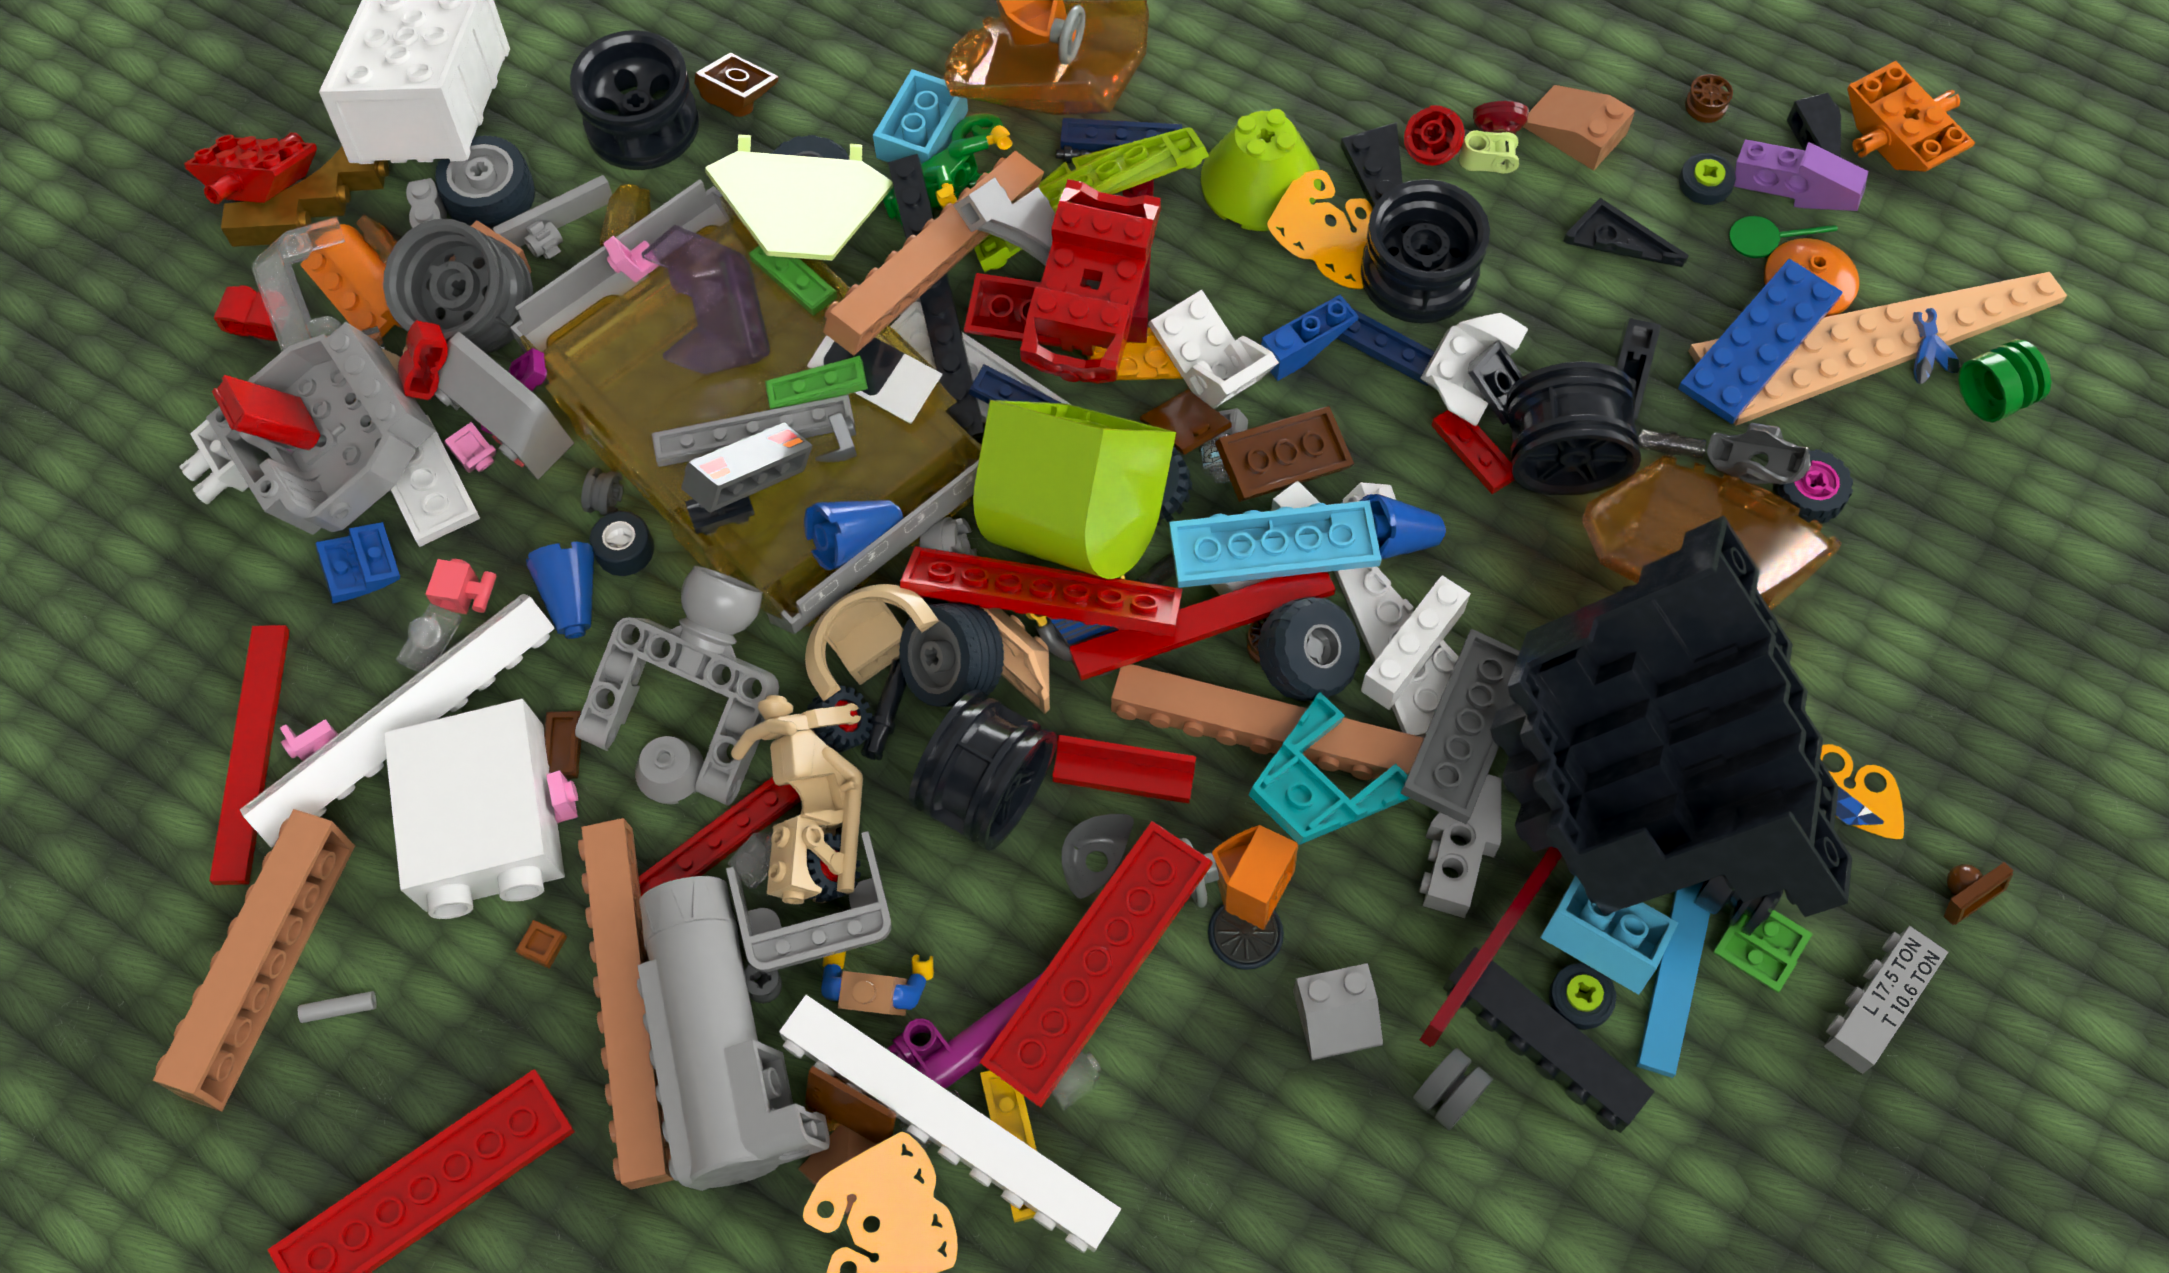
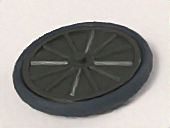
M1222 904L1216 909L1210 919L1208 937L1214 953L1220 960L1234 968L1249 970L1262 967L1275 958L1282 946L1284 931L1282 922L1275 910L1265 929L1262 930L1246 920L1228 913Z

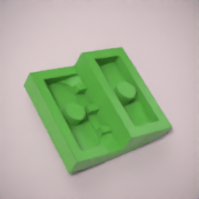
M1773 910L1769 918L1748 936L1741 932V928L1747 918V915L1742 914L1734 926L1728 925L1713 953L1779 993L1813 933Z

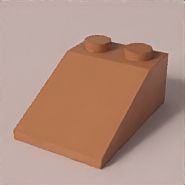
M1554 85L1530 110L1528 121L1523 128L1594 171L1627 135L1635 110L1611 95Z

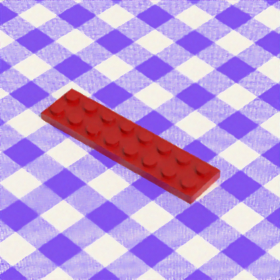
M915 546L900 581V588L912 590L921 598L931 597L943 599L947 602L979 605L987 609L999 608L1012 610L1018 614H1037L1055 620L1068 619L1080 621L1086 625L1099 624L1124 631L1136 630L1149 632L1155 636L1167 635L1173 637L1183 590L1181 588L1125 579H1106L1093 574Z
M1151 821L979 1063L1041 1108L1213 865L1212 861Z
M533 1069L267 1250L280 1273H371L575 1133V1130L539 1073Z

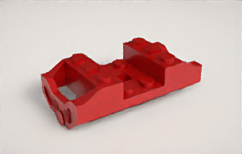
M1067 179L1051 228L1052 245L1040 287L1035 286L1027 314L1020 348L1022 362L1041 372L1059 376L1068 382L1082 381L1098 384L1116 381L1161 212V198L1149 195L1132 198L1099 192L1084 182ZM1087 280L1101 282L1099 288L1097 287V290L1091 289V286L1086 285ZM1036 334L1061 339L1062 350L1073 352L1074 346L1082 347V354L1093 356L1096 346L1106 348L1107 350L1102 358L1092 360L1059 355L1038 345Z

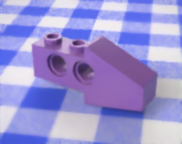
M1745 139L1736 162V181L1734 187L1794 198V207L1857 211L1865 191L1869 171L1812 143H1808L1804 151Z

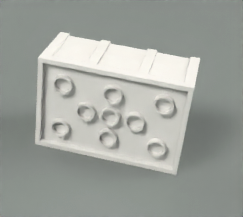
M494 0L361 1L319 91L349 163L374 164L375 160L406 163L407 160L417 159L418 162H433L434 159H450V162L468 160L471 153L470 146L477 127L483 122V112L492 89L496 88L498 83L497 75L505 56H508L510 51Z

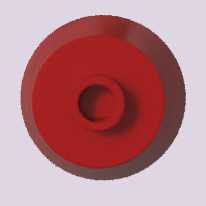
M1431 105L1414 114L1408 121L1404 132L1406 150L1414 160L1424 165L1433 166L1446 163L1457 155L1463 145L1465 137L1464 125L1454 111L1443 106Z

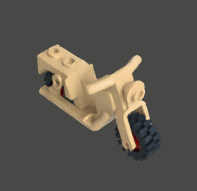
M839 686L841 690L825 701L818 695L808 705L807 709L809 711L789 715L793 712V705L787 702L785 697L779 695L767 696L765 700L758 703V710L765 721L747 729L731 751V755L735 760H741L755 741L759 739H777L770 746L773 780L778 786L790 784L801 798L802 810L800 815L772 827L773 834L771 838L772 846L767 894L782 898V901L788 904H802L808 898L810 900L813 899V902L826 903L853 893L854 888L858 885L855 880L861 876V872L856 871V868L860 867L861 863L860 860H856L858 854L863 775L857 767L839 753L858 746L870 736L868 731L872 730L873 724L867 722L872 719V713H866L865 710L870 707L868 702L862 704L860 700L864 696L861 693L854 695L855 689L851 687L845 689V686ZM842 827V834L835 835L836 829Z

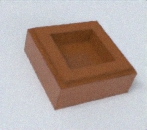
M533 920L515 952L519 956L550 969L567 936L563 932Z

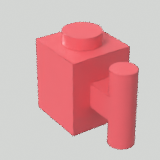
M438 559L425 595L434 609L467 614L471 600L474 599L472 609L476 612L484 613L497 575L485 571L481 582H478V577L471 565L466 561L460 559H451L450 561Z

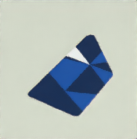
M1839 787L1836 816L1847 825H1882L1884 823L1881 818Z

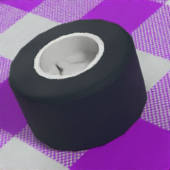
M617 511L608 513L600 518L591 530L589 540L590 545L593 547L594 556L602 569L612 575L627 576L636 574L644 569L652 559L654 544L648 526L640 516L632 512Z

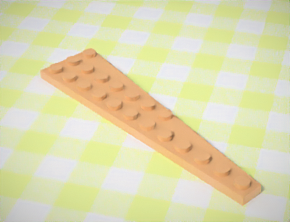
M2050 272L1824 317L1735 420L1734 424L1735 426L1915 359L1923 337H1920L1918 327L1913 321L1914 312H1922V320L1926 322L1928 315L1925 310L1927 308H1934L1937 313L1936 325L1938 333L1936 335L1949 346L2060 304L2065 300L2067 294ZM1718 339L1691 344L1688 352L1696 364Z

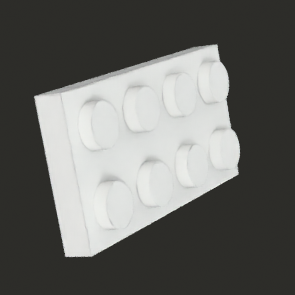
M426 415L427 418L429 419V421L431 422V424L433 425V423H432L431 419L429 418V416ZM436 431L416 448L397 485L391 489L419 547L480 519Z

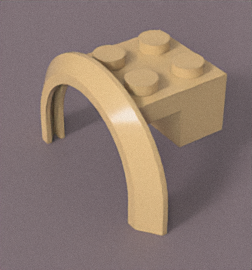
M872 585L845 595L824 612L809 636L805 653L808 677L823 701L841 690L827 666L825 656L826 643L837 653L859 685L863 684L889 666L893 660L899 659L900 639L904 629L885 603L895 605L904 610L912 618L921 633L939 622L928 604L912 590L900 588L897 585Z

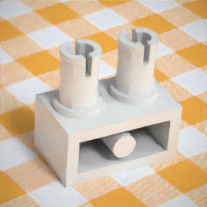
M205 420L190 433L199 450L179 467L183 470V474L191 481H196L205 471L211 468L212 473L193 488V491L196 493L195 495L205 504H209L227 487H233L243 492L249 486L209 421Z

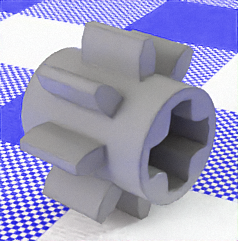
M536 221L526 227L529 235L524 238V242L536 258L543 255L545 259H551L561 252L557 245L563 242V238L551 222L544 225L542 221Z

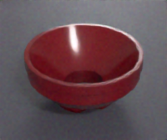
M1513 101L1484 103L1473 110L1474 124L1483 132H1509L1516 135V132L1527 123L1529 109L1524 104Z

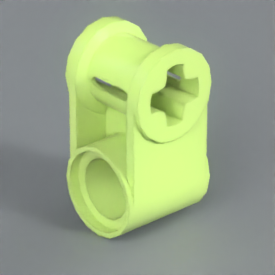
M1471 131L1465 136L1458 159L1459 163L1469 171H1490L1502 174L1513 172L1519 167V158L1516 156L1515 150L1518 146V138L1515 134L1509 132Z

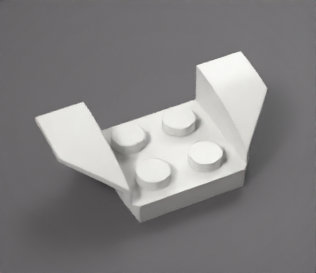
M1503 313L1460 322L1446 331L1420 379L1439 392L1448 411L1477 426L1488 403L1483 400L1484 396L1468 374L1469 363L1498 340L1510 356L1517 351L1528 328Z

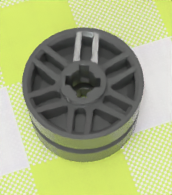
M1457 1047L1441 1062L1412 1098L1426 1111L1431 1110L1441 1100L1444 1101L1434 1118L1448 1131L1455 1126L1493 1081V1078L1480 1067H1476L1465 1076L1464 1073L1469 1067L1471 1059Z

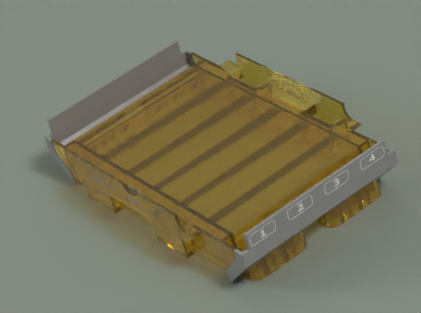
M700 179L616 237L630 251L643 241H647L660 262L657 268L635 283L622 271L620 273L614 271L606 259L609 253L605 246H603L515 307L520 321L511 326L510 329L525 353L532 348L544 353L545 368L547 369L545 378L547 383L546 389L558 406L569 416L575 432L612 471L616 472L619 469L668 521L673 536L702 567L728 576L731 575L733 578L763 592L761 608L768 615L770 623L790 633L796 634L803 627L812 626L817 623L831 605L845 595L862 588L869 582L872 574L905 547L918 544L923 533L942 519L952 517L971 501L974 494L982 445L974 440L946 412L957 401L944 389L940 381L937 382L911 424L862 396L851 393L847 395H849L857 434L851 437L857 453L856 457L839 462L816 461L815 457L839 448L834 432L804 438L813 445L805 470L749 495L755 515L751 516L749 521L738 525L736 523H729L720 526L716 532L708 535L696 534L685 501L693 498L681 489L685 468L689 461L658 467L652 433L770 410L765 381L811 369L807 365L826 337V334L823 333L827 320L825 313L833 302H841L850 289L822 260L799 258L837 292V298L815 316L811 315L750 260L749 253L758 247L759 244L722 194L714 186L705 191L704 184ZM889 325L875 336V338L936 370ZM890 500L899 506L903 519L843 566L837 569L826 570L814 558L811 551L815 550L816 546L813 539L807 540L804 527L805 511L808 507H812V504L817 502Z

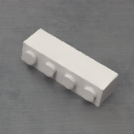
M1441 576L1366 672L1361 692L1390 710L1464 613L1471 593L1446 577Z

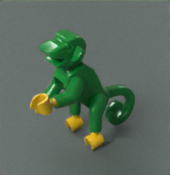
M981 113L962 119L952 131V142L950 145L921 164L932 208L943 210L948 203L954 204L958 200L959 194L965 187L971 189L975 186L983 173L977 172L978 166L974 153L989 149V145L996 144L1001 150H1006L1012 146L1013 142L1007 137L1010 133L1003 127L999 117ZM972 131L973 137L965 138ZM893 186L884 197L883 203L889 218L893 219L895 217L902 225Z

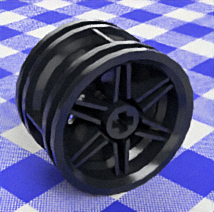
M1430 179L1408 181L1396 185L1385 192L1376 202L1370 214L1367 243L1364 247L1361 263L1362 285L1369 299L1380 310L1391 317L1405 322L1420 324L1439 322L1463 310L1472 299L1480 276V266L1489 243L1490 226L1487 215L1480 203L1471 194L1456 185Z
M1581 361L1546 366L1532 371L1515 382L1509 389L1506 398L1507 418L1513 438L1510 455L1512 475L1515 481L1522 487L1541 494L1584 495L1612 488L1634 475L1640 467L1641 452L1639 450V437L1635 428L1634 412L1636 406L1631 378L1625 372L1613 366Z
M978 689L972 690L953 706L929 741L913 775L909 790L910 806L919 811L924 810L927 816L952 828L970 841H979V846L988 851L993 850L1013 831L1037 794L1055 752L1056 734L1048 728L1041 729V725L1036 721L1028 720L1008 709L995 698H988L984 692Z

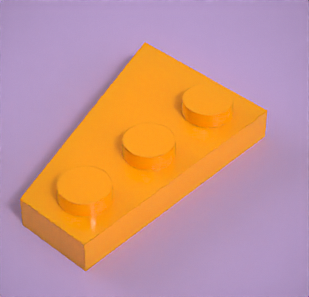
M1148 327L1147 343L1126 342L1116 380L1183 379V377L1151 328ZM1096 346L1093 356L1087 355L1088 360L1102 358L1107 349Z

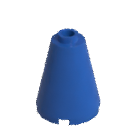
M1380 494L1366 495L1359 500H1370L1381 560L1436 547L1445 536V524L1438 514Z
M890 500L817 502L805 511V535L807 540L813 539L816 549L811 552L819 565L826 570L837 569L903 519V514L899 506Z
M571 542L572 548L561 549L560 543L541 547L528 554L529 559H526L527 568L557 633L565 635L567 639L582 637L586 634L585 631L591 628L594 552L592 545L584 542Z

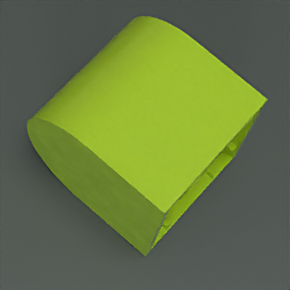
M990 400L973 496L974 515L981 534L992 544L1102 578L1114 579L1124 575L1140 560L1155 532L1161 511L1176 432L1065 403Z

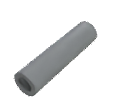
M374 991L302 1004L298 1006V1018L301 1023L373 1010L377 1007L376 995Z

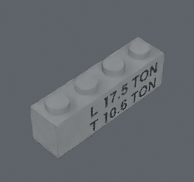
M1911 926L1900 935L1896 932L1891 934L1882 947L1886 954L1881 962L1875 959L1864 973L1863 977L1868 979L1863 989L1857 986L1846 1000L1845 1005L1849 1007V1010L1845 1016L1842 1017L1838 1014L1826 1030V1033L1831 1036L1824 1047L1862 1074L1875 1065L1948 954V951Z

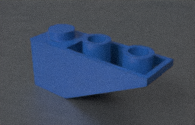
M1338 295L1262 337L1261 346L1270 350L1279 362L1270 372L1279 381L1304 367L1357 321L1359 316L1345 299Z

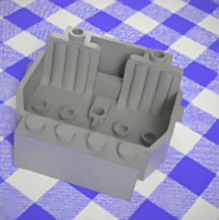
M347 322L329 337L322 334L288 346L247 381L301 397L320 432V438L311 450H304L232 430L220 407H217L206 417L264 512L312 535L321 528L330 532L346 528L397 485L416 448L436 432V429L415 398L405 396L398 373L378 343Z

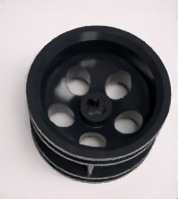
M621 31L606 35L591 43L576 59L570 74V87L576 106L582 115L583 126L589 144L601 159L622 169L648 170L674 161L691 146L698 132L699 115L694 96L690 90L689 76L684 58L672 42L660 35L647 31ZM637 87L636 90L630 91L625 95L621 93V91ZM658 90H668L662 98H652L653 94ZM608 109L617 110L619 113L617 115H612L605 113L603 111Z

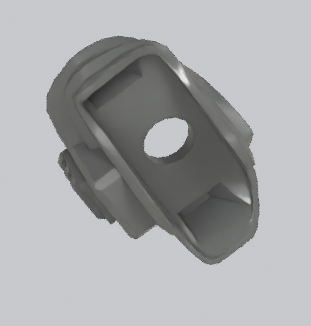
M1750 423L1747 432L1743 434L1726 435L1716 432L1712 434L1707 448L1709 459L1718 471L1724 472L1729 476L1738 477L1752 484L1793 483L1800 480L1811 466L1809 448L1796 446L1785 441L1780 428L1776 426ZM1757 454H1764L1769 458V461L1763 467L1759 463L1751 461V458Z

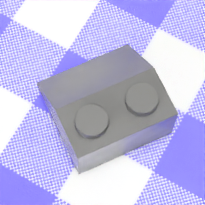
M1368 963L1296 978L1293 993L1311 1061L1383 1045L1378 998Z

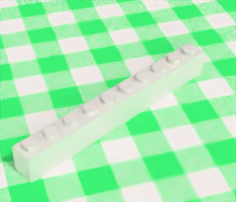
M521 594L241 808L240 811L243 817L272 848L279 838V830L282 823L289 819L293 809L321 817L327 810L325 806L335 798L338 800L345 798L355 789L354 784L362 777L366 776L369 778L383 768L384 764L382 762L387 759L384 732L437 720L449 710L451 712L457 711L468 702V695L476 689L481 691L490 686L496 680L494 675L503 668L508 670L517 665L523 659L521 654L530 647L535 649L543 645L550 638L549 633L555 629L530 596Z
M804 996L779 1031L782 1039L785 1041L783 1047L799 1059L805 1054L816 1062L814 1065L816 1068L832 1077L836 1075L846 1082V1085L894 1111L896 1118L909 1126L906 1132L923 1144L929 1139L941 1147L937 1153L954 1165H957L959 1161L963 1162L972 1169L969 1173L972 1178L986 1187L991 1182L1004 1191L1001 1195L1004 1200L1018 1209L1024 1204L1035 1212L1033 1217L1035 1221L1050 1231L1056 1226L1068 1234L1065 1241L1080 1252L1085 1253L1087 1248L1095 1252L1120 1213V1207L809 996Z

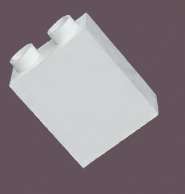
M523 699L384 732L400 889L424 911H428L429 916L432 918L451 919L466 915L473 910V900L499 894L500 898L505 901L529 900L544 892V882L565 877L558 824L546 774L550 773L545 746L544 726Z

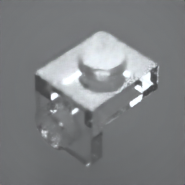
M771 832L753 833L728 862L731 867H734L748 888H757L768 875L772 846L771 838L773 834Z

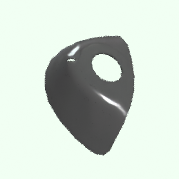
M1107 814L1092 817L1080 822L1065 838L1062 847V867L1066 882L1071 892L1077 898L1088 897L1097 891L1115 872L1122 859L1134 824V819L1130 815ZM1100 851L1106 855L1108 864L1103 871L1093 872L1087 868L1086 857L1091 852Z

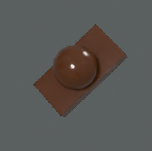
M2003 862L1983 876L1980 870L1972 865L1961 864L1955 866L1947 876L1948 889L1955 896L1950 899L1943 917L1952 925H1957L2004 892L2010 883L2014 870Z

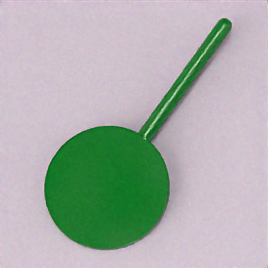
M1748 216L1739 219L1733 224L1729 240L1732 247L1738 253L1750 258H1761L1770 255L1778 247L1780 238L1834 232L1838 230V227L1832 225L1779 232L1776 225L1770 220L1759 216Z

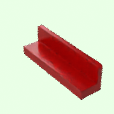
M1058 735L1057 755L1052 780L1055 783L1189 804L1196 757Z

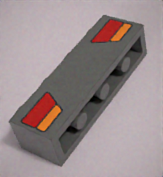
M781 423L772 428H766L762 432L750 437L742 438L738 442L726 447L718 448L714 452L702 457L692 459L685 468L681 489L711 513L803 472L813 445L786 423Z

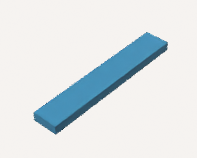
M1705 881L1677 890L1674 893L1669 918L1678 922V925L1658 965L1636 1067L1671 1078L1676 1075L1710 916V912L1694 903Z

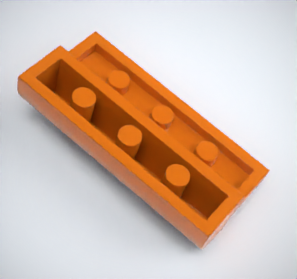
M338 224L325 228L316 234L313 239L318 243V246L300 265L352 326L377 343L394 325L402 328L394 319L386 304L383 289L386 263L359 231L350 225Z

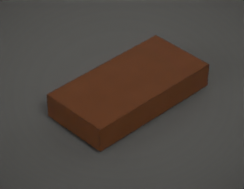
M581 711L546 712L544 736L549 773L561 771L566 779H578L581 739L575 736V729L582 713Z

